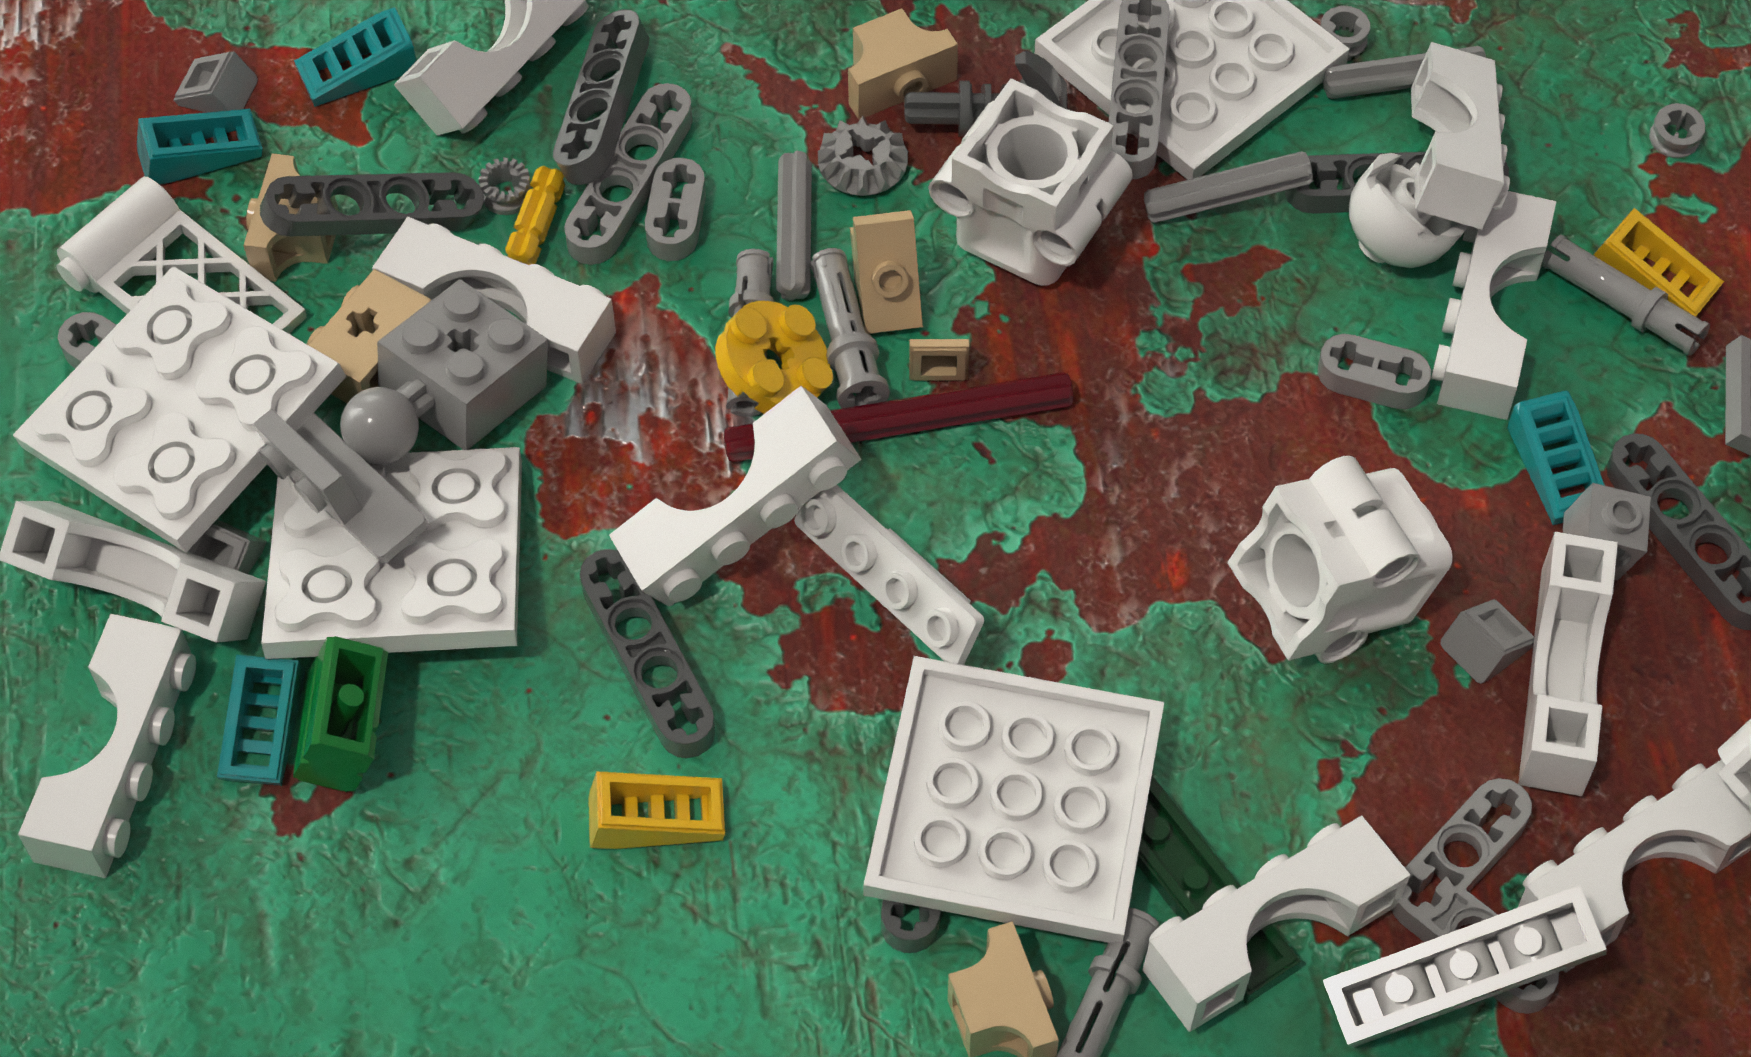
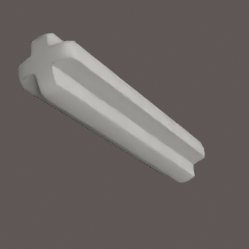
M1480 46L1458 49L1486 58L1485 51ZM1426 53L1330 66L1326 70L1323 80L1326 96L1335 99L1411 88Z
M798 150L793 154H782L778 161L776 289L781 293L782 299L786 301H793L795 298L805 299L810 292L812 163L807 159L805 152Z
M1301 151L1149 189L1144 193V202L1150 221L1157 223L1309 185L1313 181L1312 167L1306 152Z

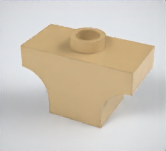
M902 8L854 27V66L848 69L849 106L860 120L862 116L865 118L904 102L905 95L909 92H929L956 81L958 43L948 29L928 31L917 27L911 22Z
M272 153L258 198H252L248 205L246 216L248 232L243 246L249 265L269 281L276 282L281 272L293 264L300 262L328 264L336 235L282 236L271 231L263 223L260 216V204L270 183L277 178L285 176H300L294 156ZM334 195L330 198L332 206L339 212ZM316 197L313 198L311 204L317 203ZM281 199L279 204L288 207L290 214H297L299 208H292L289 205L288 199Z
M911 210L853 217V227H850L854 279L865 332L871 334L923 327L915 226Z
M1013 921L989 928L987 931L985 956L972 967L948 974L947 1000L968 1056L976 1057L989 1052L1004 1051L1017 1057H1056L1059 1039L1047 1011L1054 1007V1003L1044 972L1042 970L1032 972Z

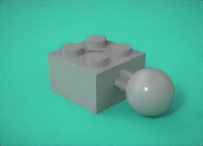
M459 279L377 342L378 387L363 390L350 399L341 416V435L345 444L359 454L367 463L377 465L389 464L404 457L414 446L419 431V418L463 450H468L546 387L548 339Z

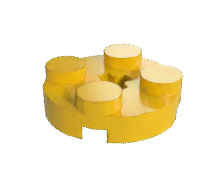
M755 301L744 305L726 323L724 331L718 336L715 355L723 380L737 397L744 392L750 399L759 403L754 409L765 414L800 386L804 387L815 397H818L832 383L833 372L827 361V348L822 337L815 329L816 323L813 315L801 305L793 304L787 307L773 301ZM768 349L778 355L782 362V369L778 367L775 360L766 359L764 353Z

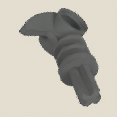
M1025 50L1016 55L1015 65L1022 76L1020 83L1038 90L1051 102L1068 110L1067 83L1058 75L1055 68L1047 60L1032 52ZM959 80L958 93L909 92L904 98V118L909 124L958 125V137H964L988 103L995 101L1000 93H992L991 84H983L981 93H973L972 83L969 80ZM1002 84L1001 89H1000V92L1002 91V89L1005 87L1006 84Z

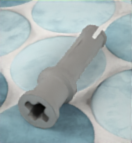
M837 248L821 250L813 255V261H810V266L817 283L822 309L831 338L826 357L830 368L837 373L840 387L837 389L836 397L840 408L885 402L890 394L889 385L886 379L880 376L876 360L879 357V348L877 342L871 335L865 332L858 300L848 269L847 256L844 251Z

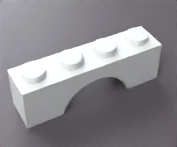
M505 0L503 29L495 44L488 51H477L455 40L429 48L402 75L394 86L436 135L459 130L462 134L466 133L486 117L487 111L484 106L494 96L500 97L521 80L522 75L518 70L528 60L534 61L552 48L556 42L552 35L561 25L567 26L576 21L587 11L589 5L585 0Z
M1431 42L1411 86L1412 117L1435 130V134L1414 178L1415 210L1481 230L1491 210H1500L1503 206L1510 184V178L1505 176L1503 171L1507 156V145L1501 144L1505 116L1499 113V103L1503 87L1497 84L1495 60Z
M1508 191L1503 206L1500 210H1491L1482 230L1468 226L1464 231L1462 241L1473 243L1471 254L1460 252L1452 286L1463 288L1461 300L1449 299L1442 332L1453 334L1450 347L1439 344L1431 379L1442 381L1438 405L1504 420L1508 419L1518 386L1527 339L1503 323L1496 314L1490 298L1501 289L1512 284L1537 281L1548 244L1556 201Z
M407 216L372 267L373 270L380 271L431 300L461 279L502 308L515 314L525 324L548 339L547 370L580 384L585 382L616 333L612 299L606 297L600 290L589 285L579 286L556 277L543 266L537 264L527 265L504 256L491 245H477L457 237L448 229L438 224L432 223L427 225Z
M800 386L753 423L755 447L749 471L739 487L722 502L702 510L685 511L673 508L656 498L609 534L644 593L669 607L676 602L690 598L701 588L702 582L724 565L740 560L749 551L752 543L772 528L788 523L795 517L799 507L820 491L836 486L845 478L847 470L862 459L826 404Z
M16 501L0 551V561L50 580L79 584L135 601L158 613L162 617L161 622L216 643L248 639L266 583L265 580L190 552L185 553L174 546L53 501Z
M1560 532L1554 533L1541 571L1518 782L1521 786L1582 796L1596 765L1602 705L1597 704V675L1606 619L1613 596L1618 542Z
M110 614L88 666L101 696L117 708V721L114 732L104 749L84 766L65 774L41 778L18 833L34 863L101 878L107 877L114 857L120 858L126 850L130 837L129 819L136 802L143 801L149 792L153 776L152 761L158 746L166 745L171 737L175 720L174 706L180 691H187L191 686L196 670V658L191 654L182 629Z
M1722 759L1707 769L1702 763L1697 764L1682 774L1673 784V791L1657 801L1653 795H1650L1635 804L1623 817L1624 823L1609 833L1601 827L1588 834L1576 845L1573 850L1575 855L1559 865L1554 860H1549L1533 870L1523 881L1525 891L1518 907L1580 885L1606 947L1617 939L1629 914L1622 889V876L1626 871L1646 860L1678 858L1698 864L1714 874L1718 873L1751 851V808L1717 774L1725 766ZM1574 967L1568 968L1564 972L1566 973Z
M1362 815L1343 827H1340L1337 823L1331 824L1319 831L1309 841L1307 848L1290 858L1286 854H1281L1268 861L1257 872L1255 879L1238 889L1234 885H1228L1218 890L1205 902L1203 910L1184 921L1178 916L1160 925L1149 938L1143 972L1186 1029L1191 1032L1243 1000L1252 972L1247 953V942L1263 927L1286 919H1309L1327 924L1349 936L1396 907L1398 900L1402 899L1410 873Z

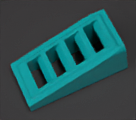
M393 7L368 18L294 60L309 97L314 107L401 77L416 62V56L411 38L396 8ZM371 53V56L363 60L362 55ZM349 60L351 67L343 71L340 63ZM328 68L332 78L323 82L318 71Z
M250 109L138 119L137 152L145 177L151 178L159 185L262 157L263 148ZM235 131L238 141L229 142L226 133ZM213 137L214 143L206 144L205 139Z
M1567 390L1521 401L1513 407L1507 429L1552 524L1563 523L1564 512L1583 492L1561 498L1558 490L1583 484L1585 490L1592 483L1604 485L1578 409ZM1561 441L1564 445L1563 447L1544 451L1543 446ZM1573 464L1575 468L1557 474H1552L1551 469Z
M236 655L217 773L219 780L282 786L305 675V669L298 660L265 659V657ZM254 683L281 685L280 695L252 693ZM249 706L278 708L276 718L247 716ZM244 729L274 731L273 742L242 739ZM239 752L270 754L269 766L237 763Z

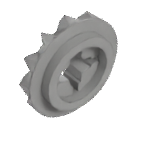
M864 116L861 117L857 124L848 125L840 120L836 131L824 133L822 145L818 151V166L824 179L839 191L851 195H874L890 189L902 178L908 164V151L905 148L902 133L890 131L886 120L877 125L869 124ZM853 146L861 147L865 152L872 150L873 165L861 155L853 157Z

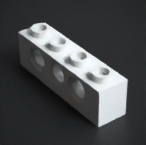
M1578 885L1323 981L1347 1044L1356 1047L1604 956L1607 949L1583 890Z

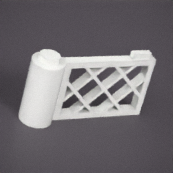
M144 176L57 249L60 263L56 265V268L68 285L79 292L84 288L93 293L100 292L126 314L144 296H130L120 287L133 276L156 275L157 283L174 266L186 274L198 273V281L205 285L206 273L232 272L239 278L240 292H220V294L247 310L248 306H275L284 314L273 325L288 334L307 318L306 311L301 305L182 212L168 192L149 177ZM181 234L186 235L198 245V259L165 260V248ZM206 252L213 258H206ZM248 286L255 291H248Z

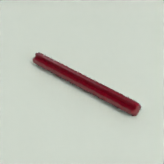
M1061 372L830 411L852 443L1069 407L1073 404L1074 392L1068 373ZM753 423L726 428L723 440L728 460L737 462L753 459L755 447Z

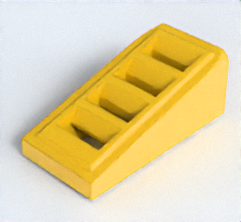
M1635 208L1593 254L1646 288L1652 290L1658 287L1668 294V301L1695 317L1724 283L1722 279ZM1647 257L1655 262V264L1651 267L1643 259ZM1666 269L1676 274L1670 282L1662 276ZM1686 281L1697 286L1688 297L1680 291V288Z
M596 771L588 798L590 848L623 849L723 841L725 822L722 778ZM700 798L701 820H690L689 799ZM674 800L675 819H665L664 801ZM648 802V818L638 817V803ZM622 804V816H612L611 805Z

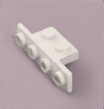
M838 485L828 490L820 491L799 507L794 521L800 530L943 661L961 665L965 664L984 624L983 615L970 605V599L893 530L883 527Z

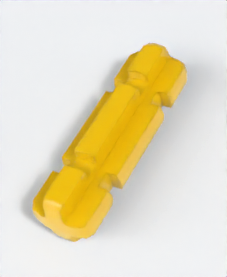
M540 166L535 170L530 182V186L533 189L527 191L513 227L517 231L510 234L505 247L507 257L527 265L536 264L541 251L538 245L544 243L557 209L554 203L560 200L565 188L564 175L559 169Z

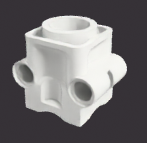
M1010 78L995 101L988 103L963 137L961 144L955 148L930 182L928 189L931 198L942 210L957 217L956 238L958 245L962 249L1034 284L1042 286L1050 285L1057 281L1066 267L1076 262L1100 227L1102 220L1107 217L1131 182L1133 175L1129 164L1119 154L1111 150L1114 125L1088 113L1064 109L1051 102L1038 90Z
M1342 456L1324 464L1309 479L1275 486L1263 505L1262 518L1259 524L1239 543L1227 563L1241 586L1258 601L1265 611L1271 625L1272 635L1288 661L1315 654L1321 663L1327 664L1347 657L1356 651L1366 641L1368 633L1410 623L1449 570L1453 556L1451 547L1438 528L1431 512L1420 501L1404 475L1398 469L1389 468L1365 474L1356 458Z

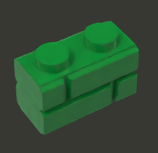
M337 636L326 638L319 651V656H316L308 673L293 777L298 779V781L345 792L355 791L363 778V773H366L374 760L377 739L375 732L379 725L388 652L384 648Z

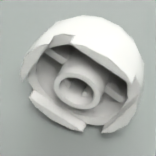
M1394 153L1380 154L1360 177L1351 192L1349 219L1352 229L1359 240L1360 249L1375 262H1386L1398 267L1415 268L1435 262L1454 245L1468 226L1416 211L1414 178L1420 164L1416 162L1409 170L1395 164L1401 155Z

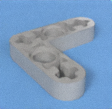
M1501 778L1489 780L1481 785L1405 867L1410 873V878L1402 899L1398 900L1392 912L1403 926L1423 942L1454 932L1463 925H1473L1498 915L1469 892L1518 840L1526 828L1531 815L1532 802L1529 794L1521 785L1512 780ZM1502 803L1509 805L1512 808L1510 816H1501L1491 826L1490 832L1487 834L1481 826L1485 823L1491 806L1497 808ZM1453 841H1464L1474 847L1478 853L1479 861L1470 867H1458L1446 858L1443 851L1444 846ZM1435 873L1442 881L1436 887L1431 903L1425 901L1418 907L1411 904L1409 899L1412 891L1417 894L1422 892L1431 882ZM1559 972L1538 979L1535 986L1530 984L1524 990L1517 987L1493 997L1515 1012L1525 1014L1538 1012L1548 1005L1557 987Z

